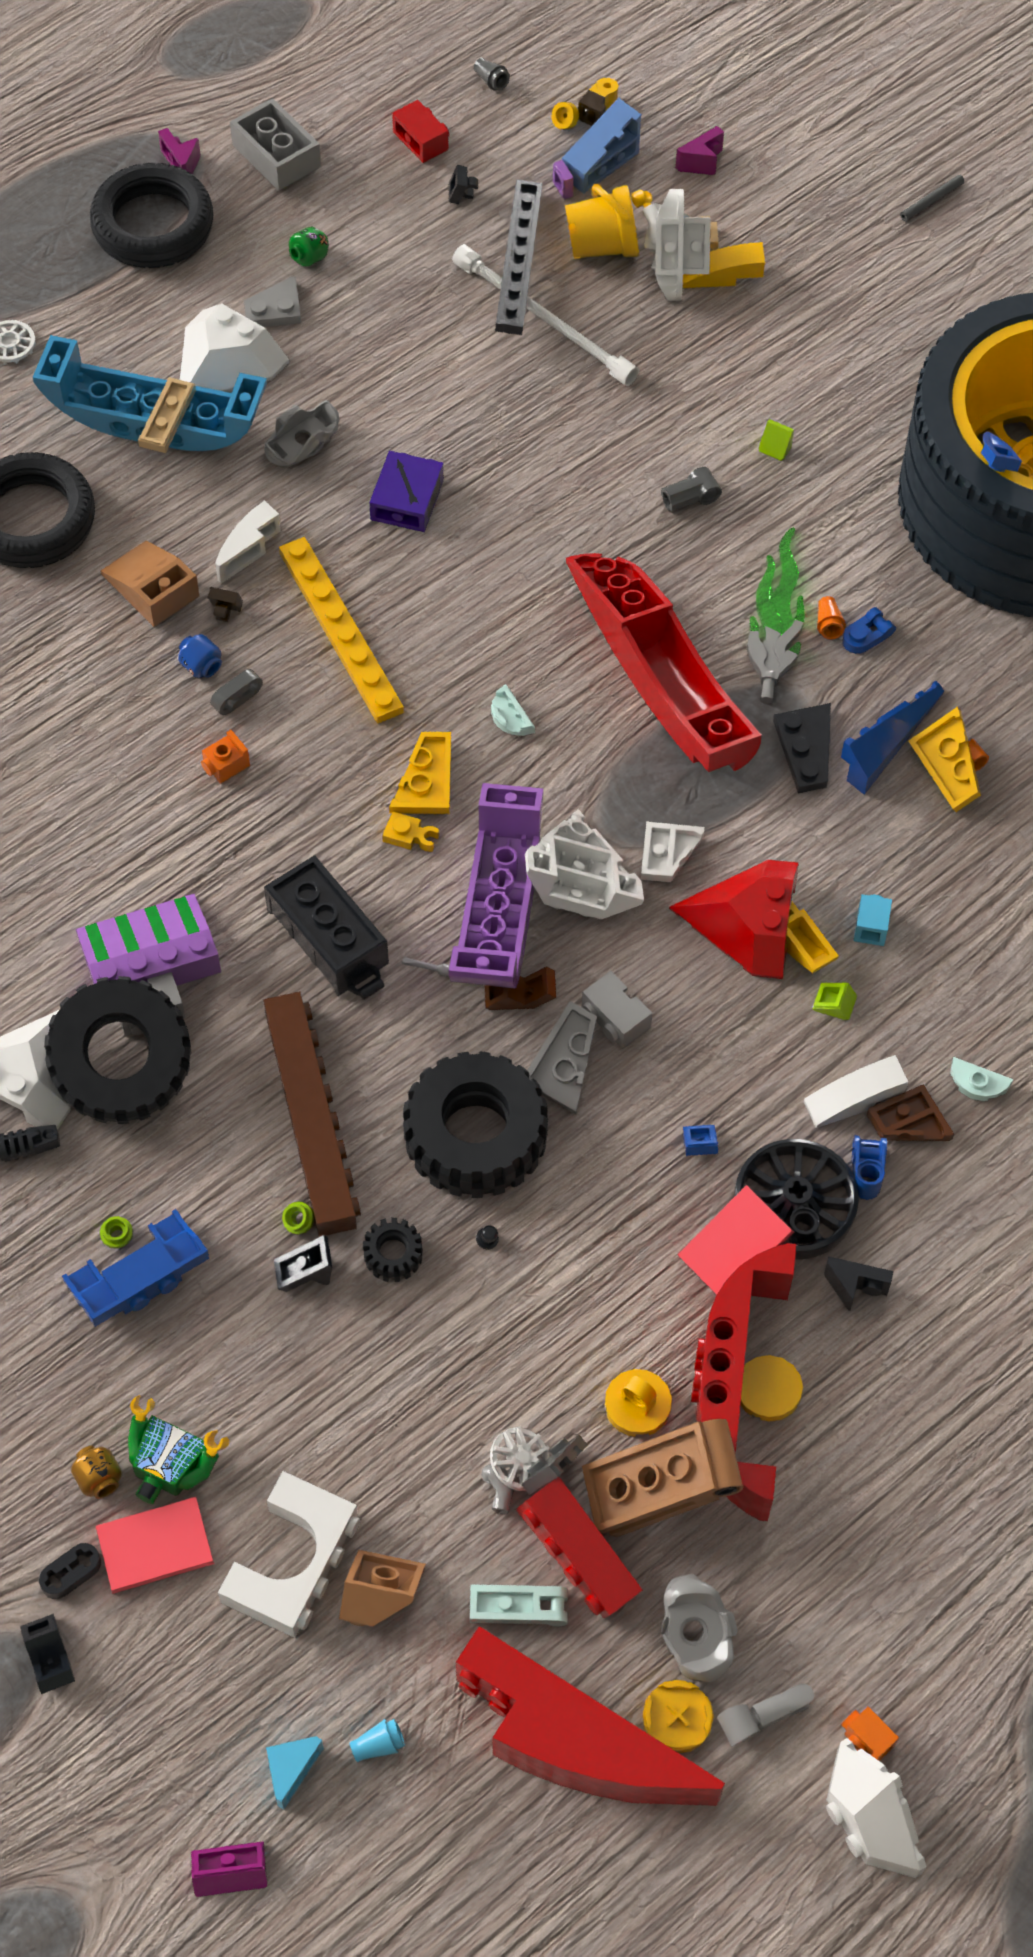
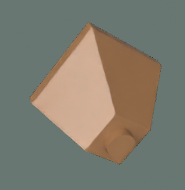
M358 1550L344 1583L339 1619L349 1621L356 1626H375L413 1603L426 1564Z

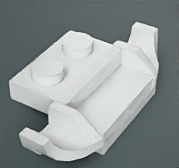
M669 189L656 217L655 276L667 301H681L683 274H709L711 218L684 217L683 189Z

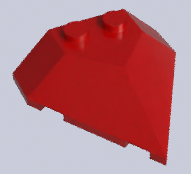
M766 860L670 906L669 909L691 924L693 929L724 954L732 957L742 965L743 969L750 975L783 979L787 955L786 938L792 895L796 890L799 863Z

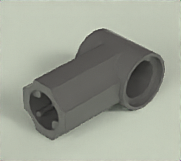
M699 467L692 471L687 479L661 488L664 505L671 512L696 502H700L702 505L711 504L722 494L721 487L707 467Z

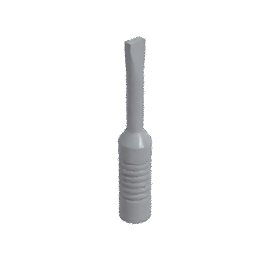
M406 957L403 958L402 964L437 971L441 976L449 977V964L435 965Z

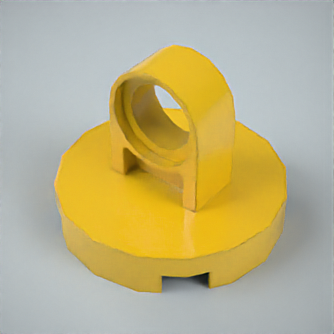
M632 1369L622 1372L611 1381L606 1391L605 1409L608 1420L618 1431L628 1436L636 1437V1434H654L666 1424L670 1416L672 1396L668 1385L658 1375L648 1370Z

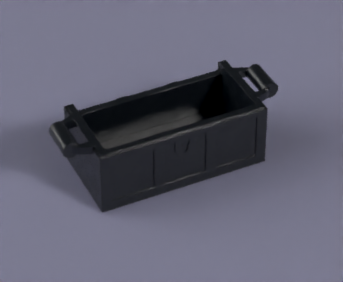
M315 855L264 886L267 911L275 915L289 932V935L308 955L312 963L327 978L337 996L350 991L365 1000L385 986L379 970L389 964L387 940ZM373 974L376 976V978L359 989L355 987Z

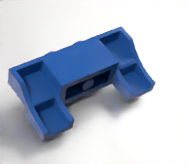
M176 1209L172 1211V1215L153 1225L151 1223L148 1225V1229L155 1240L101 1271L102 1275L90 1259L86 1261V1266L69 1276L67 1274L62 1276L66 1286L79 1306H82L94 1327L121 1311L126 1315L131 1311L136 1312L143 1309L154 1297L161 1293L167 1294L173 1291L179 1282L182 1281L181 1275L210 1259L208 1250L198 1235L190 1229Z

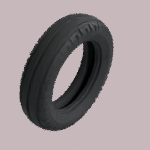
M165 163L136 164L119 170L101 184L91 203L90 224L99 245L114 259L139 268L167 267L187 259L188 256H192L205 243L213 224V205L204 185L190 172ZM148 194H162L174 197L181 201L189 210L188 216L182 225L167 234L153 237L137 236L124 231L115 222V216L125 203L136 197Z
M29 452L18 453L14 456L9 455L0 459V496L18 486L40 484L57 489L69 502L68 510L62 521L44 533L33 536H15L0 530V564L16 568L47 566L72 554L87 538L95 516L94 496L89 483L82 473L66 460L38 452H31L30 454Z

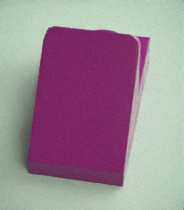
M716 126L678 148L675 169L679 172L715 175L717 155L723 150L724 131Z
M168 127L158 131L161 152L170 165L180 167L193 174L201 155L199 139L194 138L181 143L177 136L174 137Z

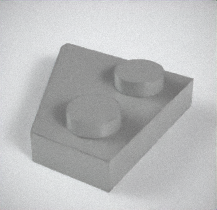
M296 276L290 277L244 300L246 317L262 327L301 323Z

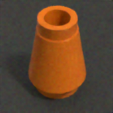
M831 596L823 597L818 602L817 630L825 639H837L844 633L846 622L835 599Z

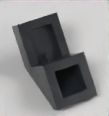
M54 1614L20 1626L23 1641L33 1665L41 1694L74 1682L75 1678Z

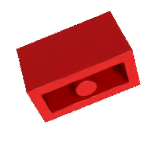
M419 100L392 113L393 133L422 163L449 150L448 137L450 134L447 126L444 123H440L430 108L425 107Z

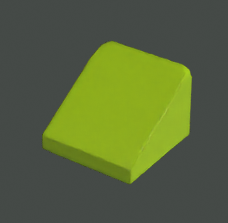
M769 419L759 445V451L783 461L792 448L794 429Z
M821 983L812 1009L842 1020H849L857 994L849 983Z

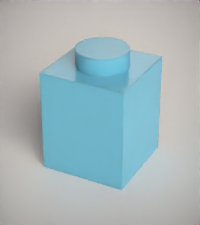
M861 894L854 934L855 942L884 946L888 932L892 899L875 894Z

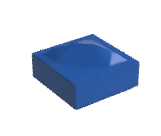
M715 1125L683 1127L686 1156L718 1154Z

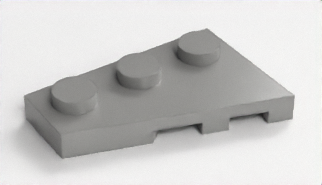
M569 1001L527 1071L529 1072V1079L536 1080L540 1085L543 1096L576 1114L597 1016Z

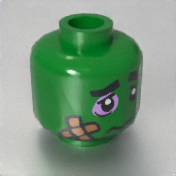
M306 227L290 237L289 254L299 265L304 267L311 266L327 256L328 238L318 228Z

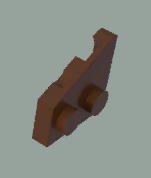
M924 1084L867 1110L866 1115L880 1138H887V1141H950L954 1136L952 1129Z

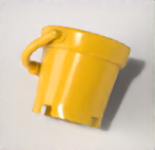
M594 184L591 188L594 198L565 205L574 259L623 254L624 257L639 256L632 202L627 185L614 188L612 193L608 194L601 185Z

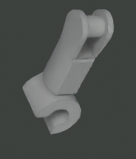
M799 1684L782 1694H777L753 1705L751 1712L747 1705L741 1704L724 1710L717 1718L731 1747L741 1741L744 1742L760 1730L809 1708L814 1698V1692L809 1685Z

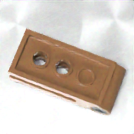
M713 1419L705 1422L698 1421L582 1466L594 1525L601 1534L609 1532L610 1536L614 1537L636 1531L720 1500V1497L730 1496L743 1490L728 1422L725 1419Z

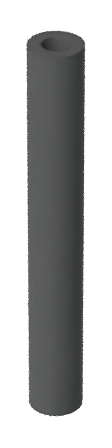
M958 174L900 213L901 219L904 222L908 221L964 184L963 176Z

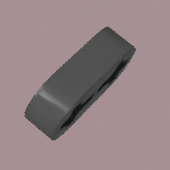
M247 669L220 687L212 695L210 704L221 715H227L257 694L263 685V680L253 670Z

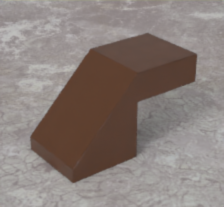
M547 966L526 977L520 976L516 988L485 985V1008L488 1010L535 1009L556 998L555 970Z

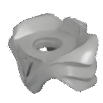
M327 400L312 410H302L298 405H294L276 418L275 432L265 442L264 451L267 459L275 465L286 467L317 454L338 430V411ZM304 432L310 436L304 445L296 441L295 436L298 433Z
M695 1574L675 1577L667 1585L664 1593L665 1616L661 1628L663 1639L671 1653L675 1656L680 1671L685 1677L693 1681L714 1682L729 1669L734 1659L732 1636H736L738 1633L734 1614L724 1608L719 1593L712 1586L701 1581ZM693 1620L698 1621L703 1627L702 1636L696 1641L687 1640L683 1634L685 1624Z

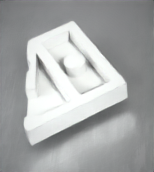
M646 822L641 880L672 882L703 839L705 827Z

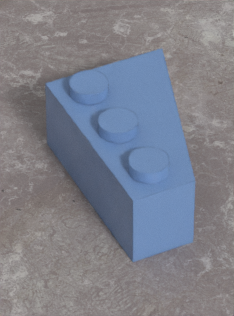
M620 98L606 110L562 157L563 162L574 178L573 186L583 194L590 190L594 184H598L639 154L641 114Z

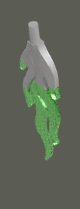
M790 528L785 533L779 545L782 577L778 587L773 592L771 585L776 564L773 557L768 555L766 557L767 569L756 591L755 604L765 632L763 643L759 638V625L756 618L751 616L749 619L750 633L747 652L754 669L759 675L760 682L763 684L761 702L765 704L772 703L774 686H777L780 678L794 665L801 649V643L796 642L793 647L787 650L799 636L805 618L803 596H799L797 599L796 616L792 618L790 610L791 595L799 578L798 567L790 550V541L795 533V528Z

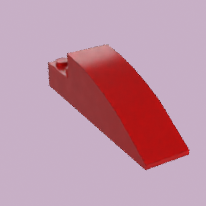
M479 1626L456 1660V1681L460 1683L458 1687L473 1698H476L477 1695L481 1696L489 1702L488 1706L491 1710L505 1717L492 1737L493 1756L524 1772L557 1785L594 1796L629 1803L717 1806L725 1785L723 1781Z

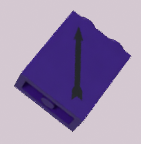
M389 450L369 502L370 520L425 532L444 481L443 462Z

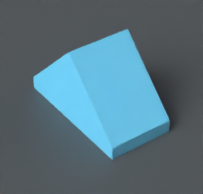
M317 1736L266 1747L278 1807L283 1810L324 1749L322 1740Z

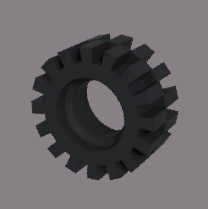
M391 1217L392 1223H387L385 1218L380 1220L381 1225L379 1227L376 1223L371 1226V1233L369 1231L366 1232L365 1241H363L364 1260L368 1270H373V1276L376 1278L382 1275L383 1281L389 1282V1278L394 1277L395 1282H400V1276L404 1275L405 1279L411 1277V1271L416 1273L419 1269L418 1263L421 1264L423 1253L420 1233L417 1234V1229L413 1224L408 1227V1221L403 1219L400 1224L397 1223V1218ZM398 1240L404 1244L406 1251L401 1258L389 1260L382 1256L380 1252L381 1246L387 1241Z

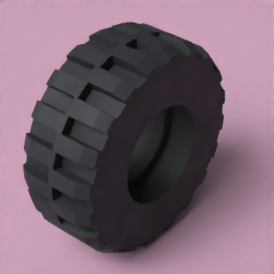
M119 976L118 980H108V977L96 979L97 983L88 987L84 984L77 988V993L71 998L66 997L60 1003V1010L57 1014L52 1015L48 1024L50 1029L48 1035H45L44 1042L46 1066L51 1080L62 1098L80 1114L88 1115L95 1118L96 1121L103 1123L110 1121L117 1122L118 1124H129L131 1120L140 1119L142 1121L151 1117V1113L158 1109L161 1111L168 1106L169 1100L174 1095H178L183 1087L182 1083L185 1076H188L190 1069L191 1042L188 1028L179 1008L170 1001V997L162 990L158 991L152 988V984L143 980L140 982L131 981L130 977ZM114 1022H127L135 1025L144 1033L149 1045L148 1058L143 1068L136 1074L124 1079H109L100 1075L92 1067L88 1057V1046L92 1036L103 1026Z
M479 1051V1054L461 1052L457 1053V1057L451 1059L445 1057L438 1060L437 1066L433 1069L428 1067L420 1074V1083L415 1082L412 1084L408 1092L409 1100L404 1103L403 1109L406 1150L409 1158L415 1161V1169L423 1177L428 1175L430 1177V1184L438 1189L445 1187L450 1190V1194L459 1197L462 1194H470L472 1198H483V1194L493 1193L496 1196L505 1193V1188L510 1185L517 1187L524 1182L525 1173L532 1174L538 1166V1159L544 1155L546 1149L548 1107L546 1099L542 1097L540 1085L536 1080L529 1079V1072L523 1066L518 1065L516 1067L512 1064L511 1059L502 1055L499 1058L491 1056V1052ZM482 1106L497 1112L505 1120L506 1127L498 1136L489 1141L469 1143L454 1137L446 1129L445 1124L451 1115L462 1108Z

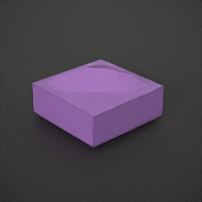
M563 160L554 162V185L562 198L568 199L573 197L574 178Z

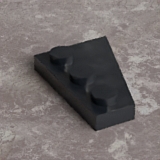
M831 703L774 714L773 722L798 794L827 788Z

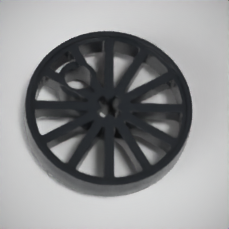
M784 1139L769 1143L754 1152L743 1164L738 1174L734 1197L744 1188L747 1179L751 1178L770 1190H752L764 1203H769L770 1205L768 1206L776 1214L780 1213L779 1217L784 1222L791 1216L788 1226L794 1231L790 1236V1243L796 1244L795 1259L814 1258L829 1252L845 1238L854 1223L859 1204V1192L855 1177L846 1162L824 1145L804 1139ZM794 1155L793 1177L786 1172L778 1156ZM802 1155L819 1160L805 1178L801 1176ZM765 1161H769L779 1180L773 1179L757 1169V1167ZM826 1166L830 1167L838 1175L820 1184L814 1183ZM844 1186L848 1198L823 1196V1194ZM821 1208L846 1210L848 1215L845 1221H840ZM798 1222H802L804 1224H807L811 1229L808 1231L799 1230L796 1227V1225L798 1224ZM819 1222L835 1231V1233L826 1239L823 1238L818 1230Z

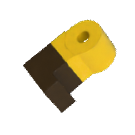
M602 78L578 101L579 121L592 126L618 99L617 81L612 78Z

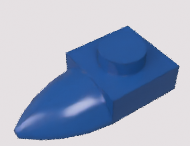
M986 431L983 435L984 446L981 454L989 463V467L999 472H1005V470L1018 472L1022 463L1019 456L1006 442Z

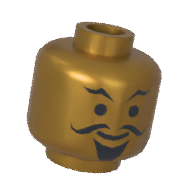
M93 1445L81 1449L76 1454L77 1459L72 1464L71 1472L82 1493L86 1496H95V1498L101 1499L116 1491L119 1487L122 1471L111 1451L105 1447L95 1448Z

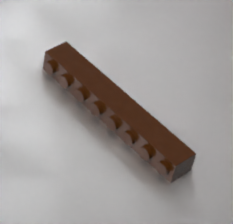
M300 991L263 999L265 1015L308 1195L314 1212L318 1236H327L357 1229L356 1217L361 1216L358 1198H351L349 1188L354 1187L350 1168L344 1169L342 1159L347 1158L343 1139L337 1141L335 1131L340 1130L336 1111L330 1112L328 1103L333 1102L330 1085H323L321 1075H326L323 1057H316L314 1049L319 1047L316 1029L310 1030L308 1021L313 1020L309 1002L303 1003Z

